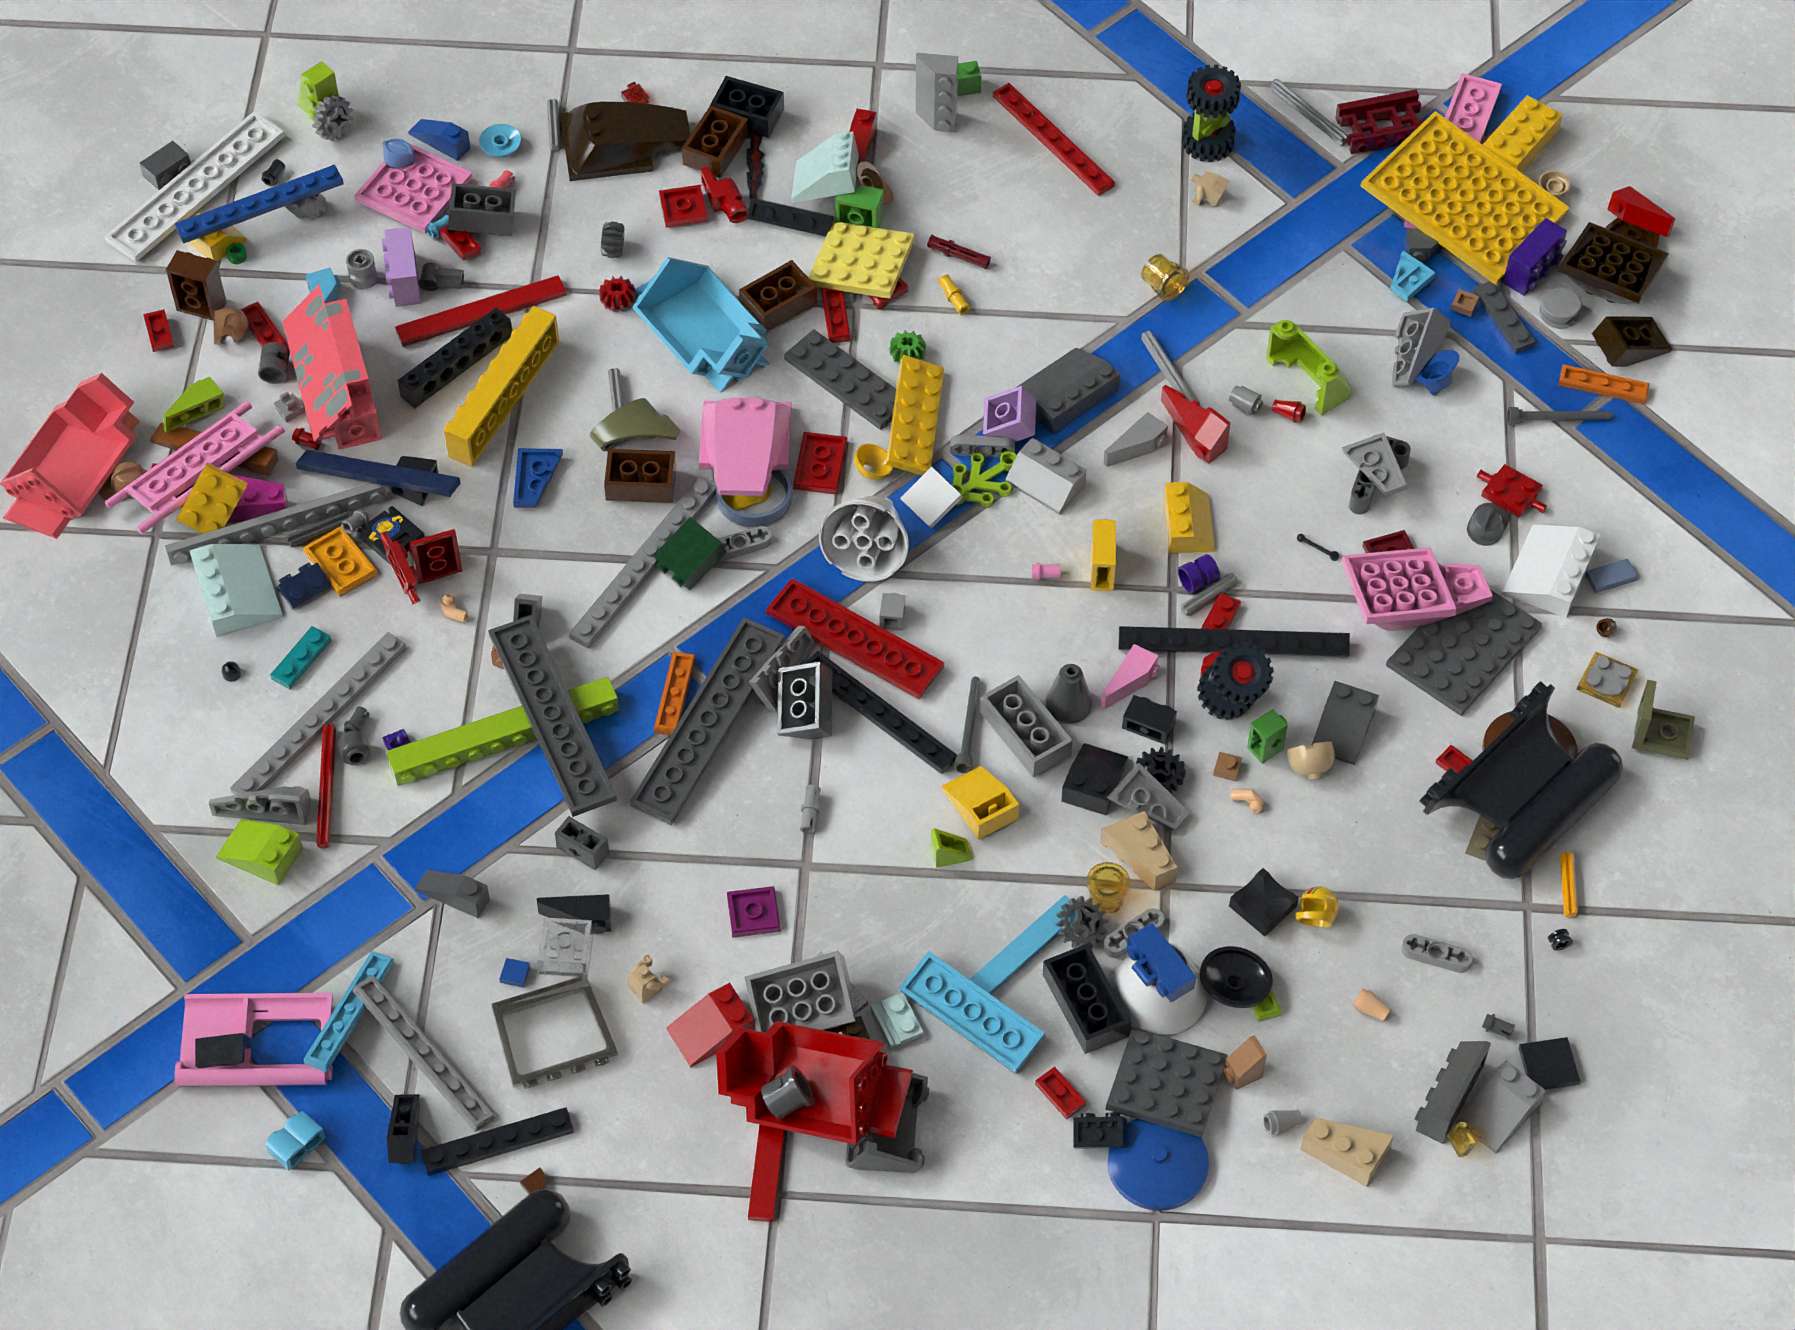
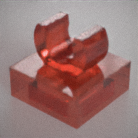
M635 81L628 84V89L621 92V97L625 102L644 104L650 102L648 94L640 84L636 85Z

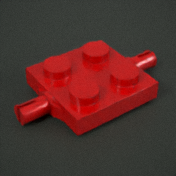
M1506 464L1494 475H1490L1482 469L1478 472L1477 478L1488 483L1483 489L1481 497L1518 517L1531 507L1541 513L1545 512L1547 505L1536 500L1538 494L1542 491L1543 484Z
M388 531L381 533L379 536L385 546L386 556L404 593L408 594L412 605L419 603L421 599L415 590L418 574L414 566H409L406 560L408 553L403 545L400 546L397 540L392 542Z

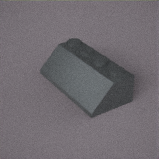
M1460 1041L1457 1049H1451L1446 1059V1062L1449 1063L1447 1068L1440 1069L1436 1077L1438 1082L1436 1088L1431 1087L1425 1098L1428 1101L1426 1107H1420L1414 1120L1418 1121L1417 1132L1441 1144L1444 1143L1485 1065L1491 1045L1490 1042Z

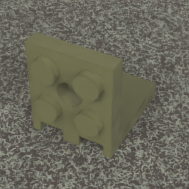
M1647 679L1637 710L1638 716L1634 729L1635 734L1632 748L1688 760L1695 716L1653 708L1657 681ZM1670 730L1674 736H1665L1662 731Z

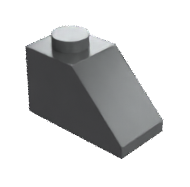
M1419 229L1406 230L1404 240L1405 251L1420 262L1429 261L1443 248L1437 240Z
M519 594L514 602L513 621L532 615L539 629L543 596Z

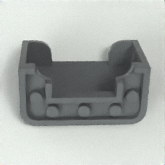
M916 1073L912 1074L895 1138L867 1133L857 1145L847 1143V1167L856 1170L916 1173L923 1167L925 1157L922 1155V1150L914 1147L917 1107L923 1101L925 1102L929 1096V1087H927L928 1077Z

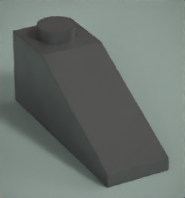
M426 870L415 887V891L476 918H479L490 900L486 884L463 875Z

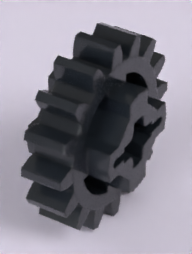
M1160 747L1159 751L1156 752L1154 748H1151L1150 754L1143 751L1142 758H1137L1136 764L1140 763L1144 768L1147 767V771L1168 791L1172 789L1176 792L1178 785H1183L1186 769H1184L1185 763L1184 761H1179V754L1172 755V749L1164 752L1163 747ZM1173 769L1175 770V775H1174V776L1172 775V770H1173Z

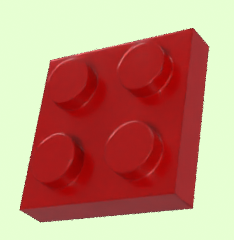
M701 185L659 190L666 228L708 222Z

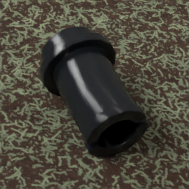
M275 159L268 170L262 173L261 179L264 184L272 186L277 183L278 176L285 169V164L281 160Z

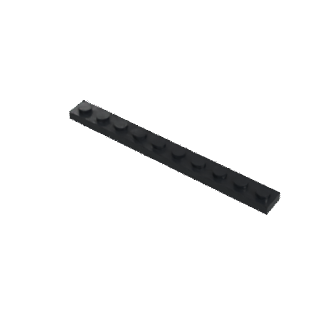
M1119 626L1118 650H1130L1135 644L1148 651L1214 653L1223 651L1234 643L1239 642V645H1242L1243 642H1248V646L1252 647L1255 644L1258 646V651L1261 652L1263 649L1267 655L1349 657L1350 633Z

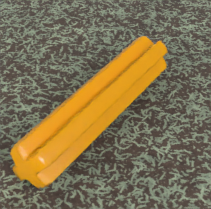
M1562 852L1560 863L1565 917L1574 918L1578 913L1574 854L1572 852Z

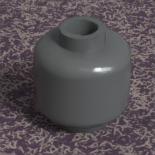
M349 731L339 738L338 750L343 762L348 765H360L369 758L370 746L365 734L360 731Z

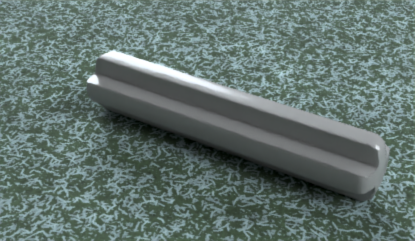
M549 99L547 101L549 145L551 150H559L561 148L559 105L557 99Z
M1234 573L1227 574L1183 603L1181 611L1186 616L1192 615L1216 599L1220 593H1225L1237 585V576Z

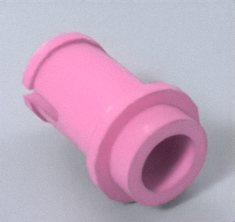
M1040 562L1032 564V578L1040 580V578L1060 579V564L1040 565Z

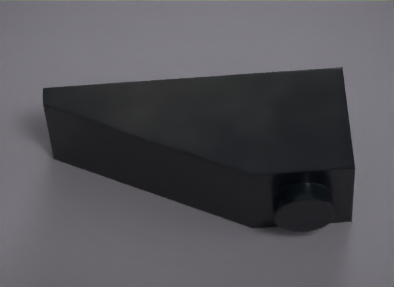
M609 894L537 898L538 913L540 915L587 933L602 934L604 932H611V903Z
M420 1094L394 1096L387 1134L389 1163L406 1164L414 1163Z

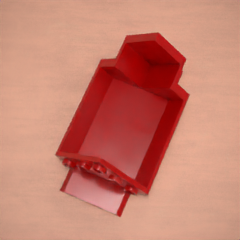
M776 1021L766 1032L738 1027L716 1050L718 1094L729 1096L731 1104L746 1107L747 1122L857 1145L867 1133L895 1138L913 1070L887 1065L888 1054L885 1051V1042ZM795 1065L809 1082L815 1097V1104L811 1107L803 1106L788 1116L777 1119L776 1115H773L763 1099L761 1088L785 1074L789 1066Z

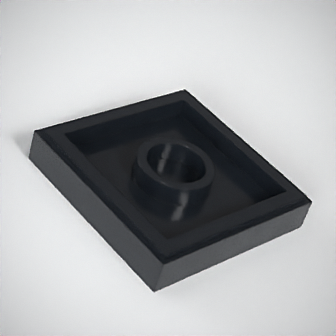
M1568 1037L1519 1044L1518 1049L1526 1076L1544 1090L1580 1084L1579 1074Z

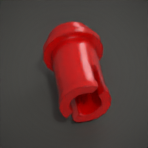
M301 427L294 430L292 440L295 441V444L299 445L301 443L315 450L319 449L321 444L318 441L314 442L313 435L306 432L305 428Z

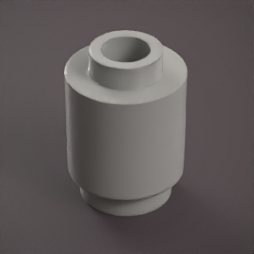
M1236 385L1229 396V401L1232 402L1233 406L1251 415L1254 412H1259L1263 404L1260 394L1244 386L1239 387Z

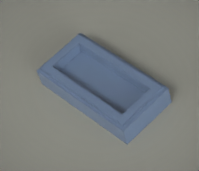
M1628 559L1588 570L1585 575L1595 593L1636 581L1638 577Z

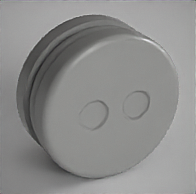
M1564 287L1551 288L1542 296L1539 315L1551 327L1568 328L1574 325L1579 318L1581 299L1571 289Z

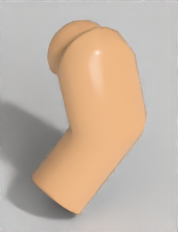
M452 594L443 595L441 608L444 615L465 623L468 618V612L457 609L454 602L455 597Z
M1231 790L1232 801H1246L1253 813L1262 811L1264 801L1254 790Z

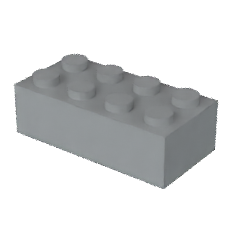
M1019 675L980 696V713L1032 777L1039 775L1072 755L1073 740Z

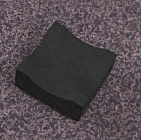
M1262 868L1247 885L1230 897L1229 907L1265 937L1297 908L1299 897L1282 887L1268 871Z

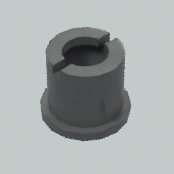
M795 1065L789 1066L785 1074L761 1088V1093L768 1109L773 1115H776L777 1119H782L803 1106L811 1107L815 1104V1097L809 1082Z

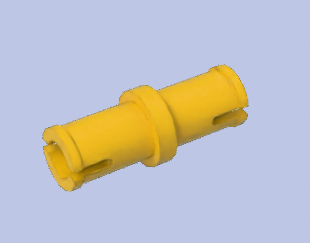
M948 274L941 276L937 282L945 292L948 302L953 304L959 315L967 313L970 310V306L962 296L961 289L956 287Z

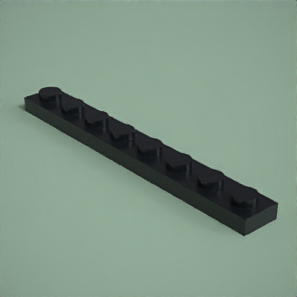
M817 651L804 663L821 662L833 670L832 692L940 774H943L955 762L956 753L821 652Z

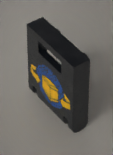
M393 506L388 508L389 513L383 511L363 525L365 531L361 528L356 530L358 537L389 564L390 562L384 549L385 546L379 536L381 533L388 531L392 542L408 535V539L400 544V546L403 545L407 552H409L411 541L425 538L424 532Z

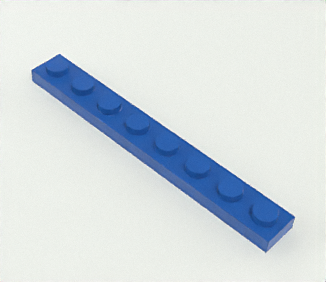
M334 164L174 224L184 244L344 184L343 179Z

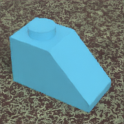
M330 267L306 274L310 293L320 285L324 303L333 302L339 298L338 288L341 287L338 275H333Z

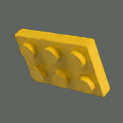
M207 462L176 520L202 534L224 528L248 483Z

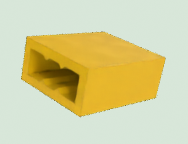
M1093 520L1091 590L1113 591L1116 568V520Z

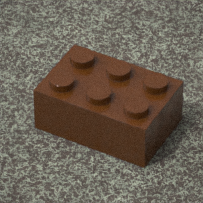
M710 105L682 147L683 165L700 171V168L708 166L711 174L715 173L716 177L721 178L748 137V118Z
M177 250L166 268L176 310L214 321V312L224 308L227 303L217 261L208 257L204 258L193 255L190 252Z
M791 260L739 289V300L768 332L817 304V286Z
M608 449L604 480L606 501L673 503L676 476L675 451Z

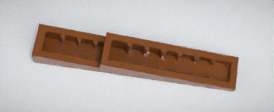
M160 423L150 440L151 443L177 451L202 432L179 427L166 433L164 431V423ZM264 446L238 466L269 476L279 460L277 449ZM240 452L236 453L234 456H232V457L229 458L227 461H225L224 463H222L221 466L224 465L225 463H227V462H228L229 460H231L232 458H234V457H235L236 455H238Z

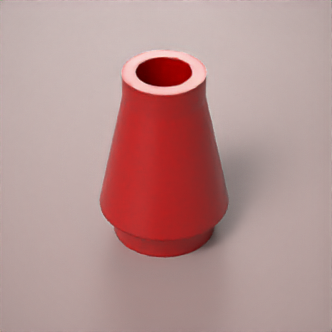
M1275 399L1272 405V412L1295 423L1297 421L1302 422L1306 413V405L1302 404L1301 401Z

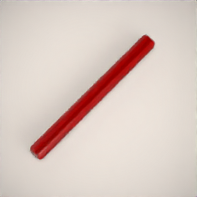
M325 724L322 733L316 837L317 847L328 848L330 846L336 728L334 724Z

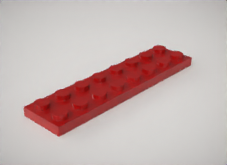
M791 578L766 609V615L793 630L797 626H805L818 644L917 699L921 698L944 668V662L793 578Z

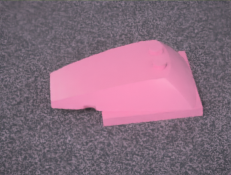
M736 397L703 402L699 469H714V479L719 495L764 496L771 480V471L789 470L792 402H775L760 398Z
M1431 547L1343 555L1342 565L1365 623L1375 624L1386 631L1405 630L1434 623L1491 601L1493 597L1480 565L1457 563L1441 565L1436 561Z

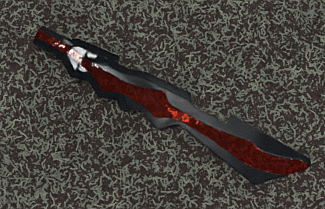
M748 132L747 139H751L750 148L746 149L747 167L749 169V172H746L749 198L751 199L757 198L758 189L762 185L761 178L764 175L762 159L765 154L759 150L763 136Z

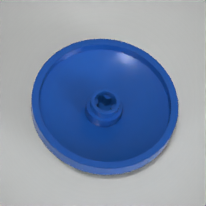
M1134 1119L1125 1125V1148H1109L1108 1172L1113 1185L1126 1200L1144 1209L1164 1211L1187 1204L1201 1191L1208 1174L1209 1157L1201 1137L1143 1120Z

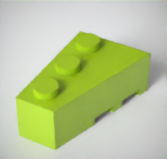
M322 61L302 73L297 104L315 123L312 116H316L314 108H319L318 101L324 102V97L330 98L331 94L339 96L335 72Z

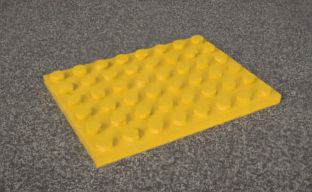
M1436 111L1383 160L1360 185L1419 230L1437 240L1441 246L1495 285L1505 276L1509 255L1545 218L1557 224L1568 213L1570 208Z

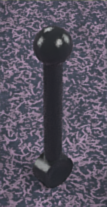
M1302 533L1297 535V541L1305 542L1329 555L1332 561L1338 560V552H1331L1305 538V535Z

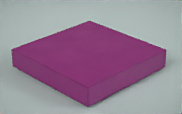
M774 886L727 892L732 938L780 932Z

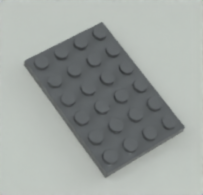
M1491 589L1490 591L1493 595L1491 601L1458 615L1419 626L1386 662L1388 668L1460 716L1465 713L1542 627L1540 621Z

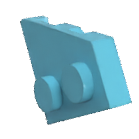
M1403 251L1390 291L1407 302L1435 278L1436 272Z

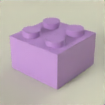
M1022 385L985 398L983 435L1009 437L1015 442L1034 436L1036 398Z

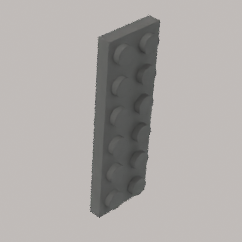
M815 329L784 354V360L879 430L892 420L896 388Z

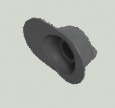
M1494 503L1479 505L1468 522V536L1479 545H1493L1502 537L1509 522V514L1505 509Z

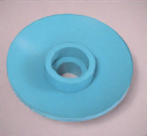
M495 124L486 128L481 133L479 144L486 154L493 157H505L518 150L521 145V135L513 126Z

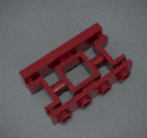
M1417 89L1337 104L1335 116L1337 124L1340 127L1351 126L1353 134H1348L1347 144L1350 146V153L1357 154L1399 146L1425 121H1418L1415 113H1420L1421 109ZM1405 112L1406 115L1398 116V113ZM1391 119L1393 126L1378 129L1375 121ZM1358 120H1366V123H1358ZM1410 123L1411 126L1403 128L1402 124ZM1370 130L1371 134L1368 135L1363 134L1364 131Z

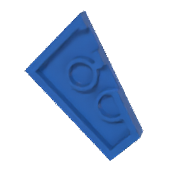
M518 448L513 498L514 508H537L563 456V449Z

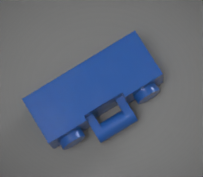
M1153 923L1128 937L1127 954L1133 961L1137 960L1131 968L1146 987L1156 982L1157 992L1161 997L1166 996L1170 1002H1174L1195 989L1196 976Z

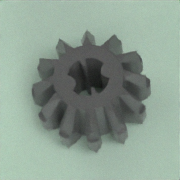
M611 221L603 224L601 237L602 256H607L608 258H620L622 256L625 235L623 223Z

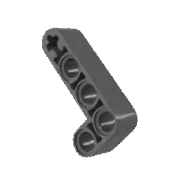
M1386 436L1400 470L1406 468L1411 452L1410 445L1405 441ZM1360 469L1355 479L1349 502L1350 510L1359 515L1368 511L1376 490V486Z

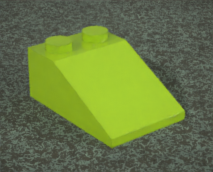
M241 819L216 855V858L279 885L303 847L299 833L277 824Z

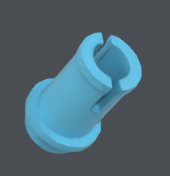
M445 215L434 223H428L426 227L427 235L430 238H438L440 236V228L448 226L449 216Z

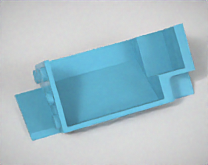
M667 257L656 275L650 281L635 289L637 302L632 308L691 374L705 376L720 393L726 390L727 385L732 381L740 382L752 375L751 370L760 365L764 368L770 364L762 355L769 346V343L763 338L767 332L766 328L708 265Z

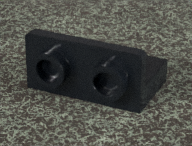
M1118 1112L1105 1113V1117H1096L1095 1113H1081V1117H1073V1148H1125V1125H1127V1119L1120 1116Z

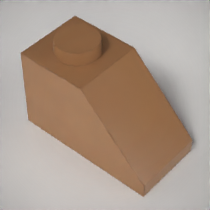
M1255 1035L1248 1038L1226 1058L1225 1069L1223 1070L1227 1081L1229 1083L1232 1082L1236 1089L1263 1078L1267 1054Z

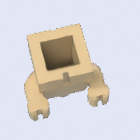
M1207 171L1203 177L1195 173L1191 181L1198 184L1195 189L1197 195H1195L1192 202L1199 206L1201 201L1206 199L1210 202V205L1215 207L1230 181L1219 174Z
M649 954L644 955L643 960L633 967L627 980L628 987L642 1003H645L661 992L662 987L668 986L670 983V979L666 974H662L658 981L656 976L649 970L648 967L653 964V959L650 958Z

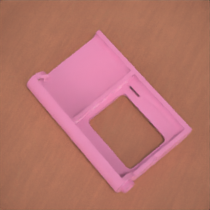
M332 993L184 995L185 1012L180 1061H177L175 1065L176 1086L327 1085L328 1080H332V1065L327 1072L305 1064L253 1065L250 1063L251 1048L244 1049L245 1061L241 1064L200 1069L195 1066L196 1038L244 1033L251 1038L252 1045L253 1024L256 1021H320L322 1030L333 1013Z

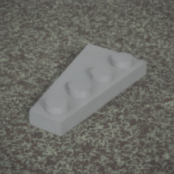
M797 626L749 681L769 712H777L778 668L802 665L815 643L805 626Z

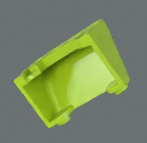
M1282 320L1270 326L1266 360L1272 366L1276 365V362L1286 363L1285 366L1287 368L1297 363L1321 387L1316 392L1318 401L1315 403L1314 408L1320 415L1325 414L1350 398L1351 385L1340 369L1295 323L1289 320Z

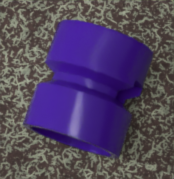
M1205 554L1194 560V563L1188 562L1178 567V576L1185 590L1192 594L1202 589L1204 585H1210L1220 580V571L1212 556Z

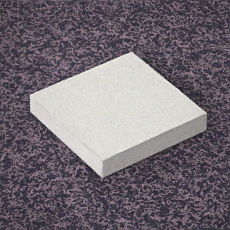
M931 467L900 499L932 529L963 496Z

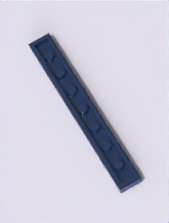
M306 450L295 463L299 470L451 497L461 484L460 478L312 450Z

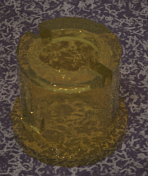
M1163 254L1154 255L1148 260L1150 262L1149 266L1144 265L1141 278L1152 287L1162 300H1172L1186 287L1189 280V272L1185 267L1172 262Z
M1103 862L1095 865L1087 875V888L1089 890V898H1093L1092 904L1100 903L1099 911H1106V914L1116 913L1120 910L1130 887V877L1127 871L1121 865L1113 862ZM1107 889L1113 891V893H1104L1101 890Z

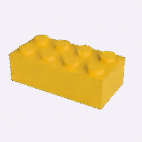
M1527 95L1482 145L1522 173L1558 133L1563 114Z

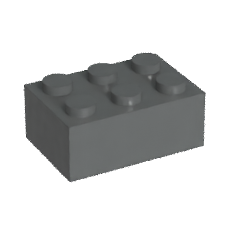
M452 183L448 230L512 236L516 190Z

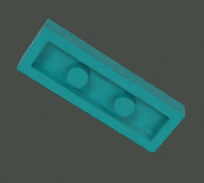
M311 626L270 674L271 680L290 690L332 641L331 636Z

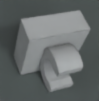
M286 392L280 395V400L274 402L275 409L285 422L305 413L304 406L294 393L289 394Z

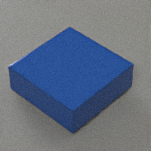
M506 958L499 978L500 983L524 988L530 970V963Z

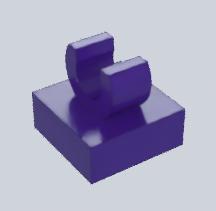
M404 729L382 737L387 751L411 743Z

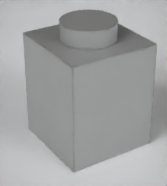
M883 593L879 615L880 627L883 629L902 630L906 595Z

